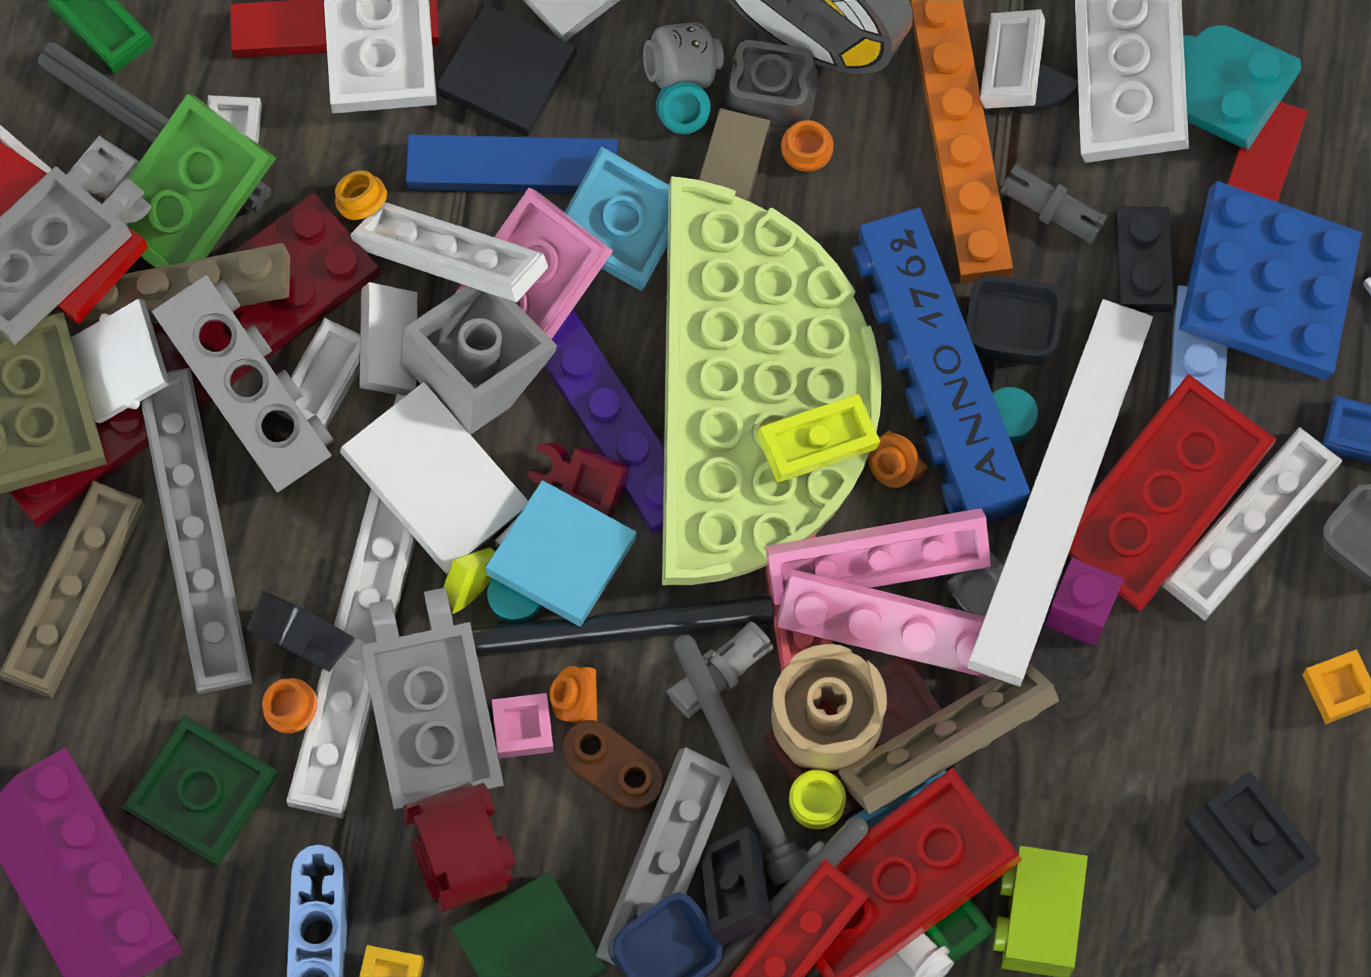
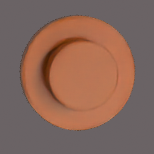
M811 120L800 121L792 125L784 133L781 142L782 156L787 164L796 170L803 172L819 170L832 157V136L818 122Z
M296 678L282 679L274 682L263 696L262 706L265 720L272 728L281 733L290 734L304 729L312 721L317 710L315 691L306 682Z

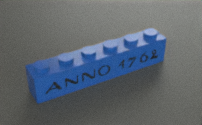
M919 207L860 225L858 246L852 248L854 263L861 278L869 276L874 293L870 294L873 314L878 324H887L892 340L887 341L889 355L895 370L905 371L910 387L905 388L907 403L914 419L922 417L928 432V435L923 436L925 451L932 467L940 465L947 483L942 484L941 488L949 513L981 508L986 516V523L1025 511L1031 492L921 208Z

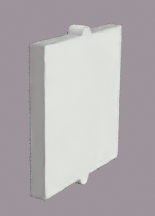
M137 299L111 315L103 313L99 318V322L71 337L95 422L102 423L127 408L137 409L141 400L170 385L147 306L143 300Z

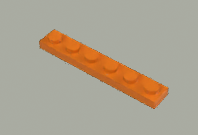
M909 0L913 13V33L959 283L974 282L983 276L991 275L1011 277L1013 271L1012 259L985 116L980 99V90L963 0Z

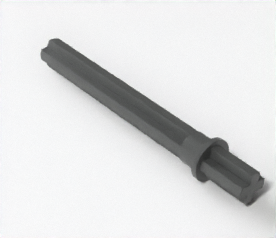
M51 42L47 44L38 57V64L44 70L152 143L169 121L168 118L56 43ZM260 181L244 205L254 212L259 211L263 206V202L270 197L272 189Z

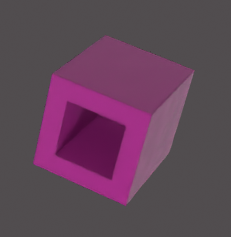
M1072 558L1051 606L1045 626L1096 647L1123 578Z

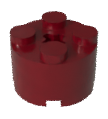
M468 782L403 805L406 826L416 824L420 836L415 837V841L411 842V846L432 900L439 898L437 909L440 913L507 889V883L512 882L510 868L515 867V861L506 836L504 834L495 836L489 816L495 815V809L484 782L475 786Z

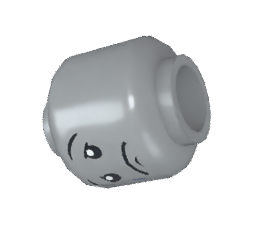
M692 22L664 25L657 28L651 40L646 41L644 44L643 61L648 79L651 82L656 81L661 89L679 82H692L704 89L711 85L716 70L722 68L724 54L720 40L712 38L708 28L702 23Z

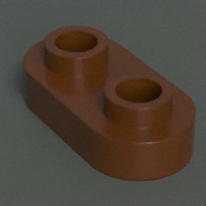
M583 721L568 731L563 742V754L567 767L574 775L617 807L627 812H644L658 802L663 790V775L659 765L651 757L612 728L599 721ZM590 739L596 740L601 744V749L594 755L584 754L580 749L583 742ZM632 772H638L645 777L646 781L641 787L631 788L624 782L626 776Z

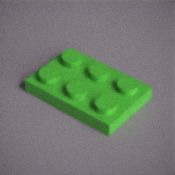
M191 94L186 95L128 178L143 190L144 194L141 197L151 205V209L141 220L126 223V225L144 237L148 248L141 257L155 268L206 258L276 159L275 156Z

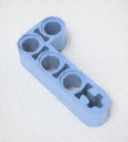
M308 846L297 855L293 862L287 977H345L349 882L342 860L337 852L328 846ZM326 866L330 875L324 877L322 883V895L326 903L317 901V891L310 878L317 876L318 867ZM314 921H328L333 925L332 933L326 941L319 944H311L304 940L306 928Z

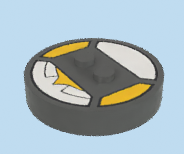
M727 0L746 21L776 44L807 49L812 54L815 64L849 74H871L885 68L907 35L913 22V13L909 0Z

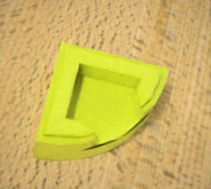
M490 547L452 561L443 587L447 591L451 614L469 605L490 583L492 578L486 575V566L495 553Z

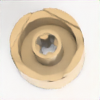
M823 644L799 652L783 669L774 687L771 722L774 735L780 747L793 763L802 768L837 771L860 760L866 754L873 751L881 733L887 705L884 681L873 664L852 653L851 649L844 646ZM829 701L831 708L837 710V714L826 715L824 710L819 709L820 702Z

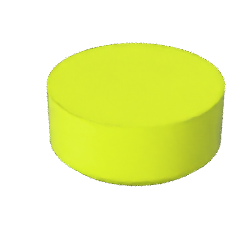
M811 770L803 773L794 781L790 789L789 808L798 823L810 829H825L835 824L843 814L846 794L841 781L836 776L823 770Z

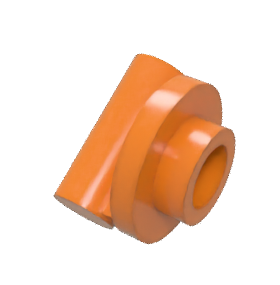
M891 430L887 431L882 437H879L880 443L877 449L870 451L868 454L869 467L874 477L883 485L891 488L905 486L911 481L915 483L929 469L919 458L914 445L904 436L894 434Z
M569 666L559 673L550 689V701L557 718L567 722H575V724L588 720L597 721L596 669Z

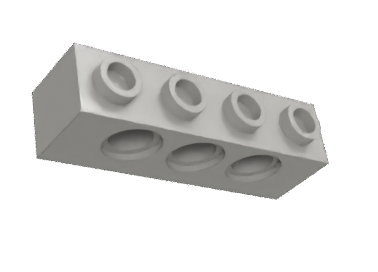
M205 275L151 312L278 493L332 455L326 446L334 440L316 414L307 420L296 405L295 401L303 397V395L284 369L276 375L269 366L264 356L272 352V350L253 324L245 330L233 314V311L241 307V305L223 279L213 285L209 277ZM210 322L224 323L231 330V342L222 351H208L200 343L201 330ZM244 366L257 369L263 377L261 390L251 397L239 396L231 388L233 373ZM282 411L292 418L294 431L286 441L272 442L264 436L262 422L269 413Z

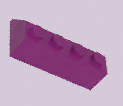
M66 747L17 774L0 792V863L63 977H142L183 953L182 948L80 768Z

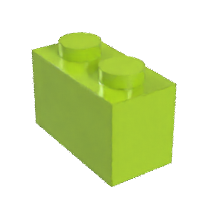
M1019 846L1017 852L1022 861L1005 872L1001 877L1000 895L1010 896L1007 917L997 916L993 950L1003 952L1001 969L1053 977H1070L1075 968L1088 856Z

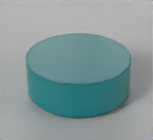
M679 82L662 88L656 100V112L661 122L669 130L678 134H689L699 130L706 123L710 114V101L705 91L697 84Z
M1004 387L993 392L994 400L1011 443H1018L1028 438L1035 428L1038 416L1037 405L1032 396L1016 387Z
M493 578L488 585L487 598L490 610L497 619L504 623L528 622L541 609L542 605Z

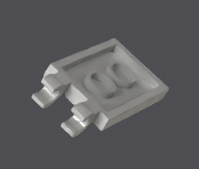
M95 150L87 152L67 175L55 166L0 217V333L14 345L132 236L126 223L141 220L151 209V205L141 197L144 194L143 190L130 179L121 182L115 188L112 195L102 204L90 195L107 190L116 180L115 175L106 168L109 164L107 160Z
M446 588L424 592L432 630L399 637L391 599L369 603L377 642L361 645L394 810L403 809L405 804L468 782L473 786L484 782L488 790L504 787L470 622L453 625Z

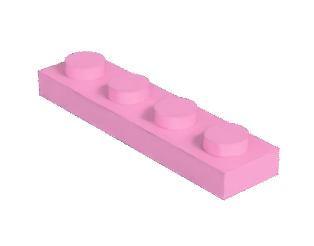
M981 508L765 546L771 593L775 605L782 603L791 569L873 588L991 567L986 516Z
M790 570L777 617V627L992 679L991 676L967 668L985 616L798 570Z

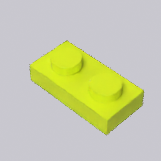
M859 394L761 426L756 434L777 483L876 450L880 443Z

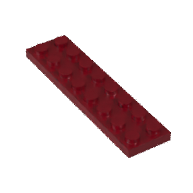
M315 193L232 252L284 243L290 255L289 297L241 306L233 311V314L245 330L254 324L271 348L272 352L264 356L265 360L359 292L369 282L371 283L380 276L379 267L363 248L352 240L351 234ZM221 322L208 323L200 333L201 345L211 352L224 350L228 347L232 338L229 327ZM153 323L152 326L166 372L190 368L160 323ZM244 366L237 369L231 377V385L254 368ZM191 369L198 409H200L212 398ZM141 401L137 409L127 408L102 423L95 422L107 462L106 465L9 492L36 528L86 493L93 481L99 483L149 446Z

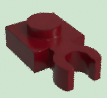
M546 442L538 444L536 451L548 455L552 460L553 466L549 473L538 468L530 470L528 474L530 480L536 484H540L542 480L548 484L560 483L563 485L561 491L610 518L614 517L630 466L584 447L575 449L572 459H570L567 451L557 443Z

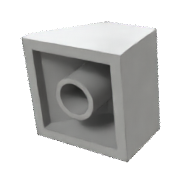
M466 286L403 328L400 363L420 384L424 382L471 435L514 404L555 353L557 345L515 302Z

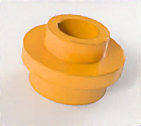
M363 170L349 173L338 182L335 188V205L341 216L346 219H366L382 207L387 197V190L383 182L370 172Z

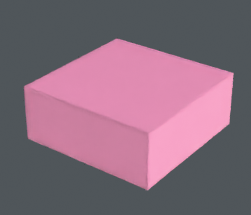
M547 693L492 700L499 759L554 752Z

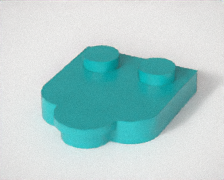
M1218 25L1209 27L1197 37L1183 35L1188 123L1248 151L1300 73L1301 59L1229 26Z

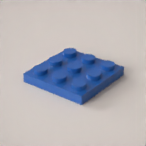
M1219 181L1215 182L1208 191L1178 330L1322 380L1328 379L1335 372L1362 232Z

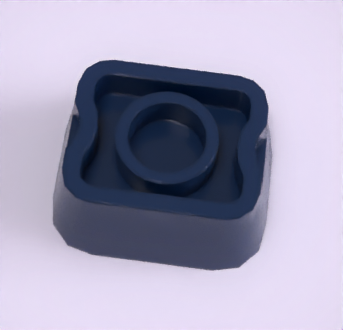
M674 893L663 898L633 920L612 939L608 947L610 959L616 967L622 970L626 977H703L716 967L722 959L723 946L710 934L709 921L699 906L689 895Z

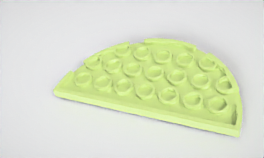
M671 176L668 185L662 585H694L726 580L768 565L765 546L809 539L814 536L835 515L846 500L860 476L869 454L867 452L777 483L756 436L759 428L859 394L875 431H877L882 385L880 361L872 328L866 325L864 316L853 297L855 294L853 286L822 246L800 226L771 207L769 211H766L750 201L734 196L736 191L724 186Z

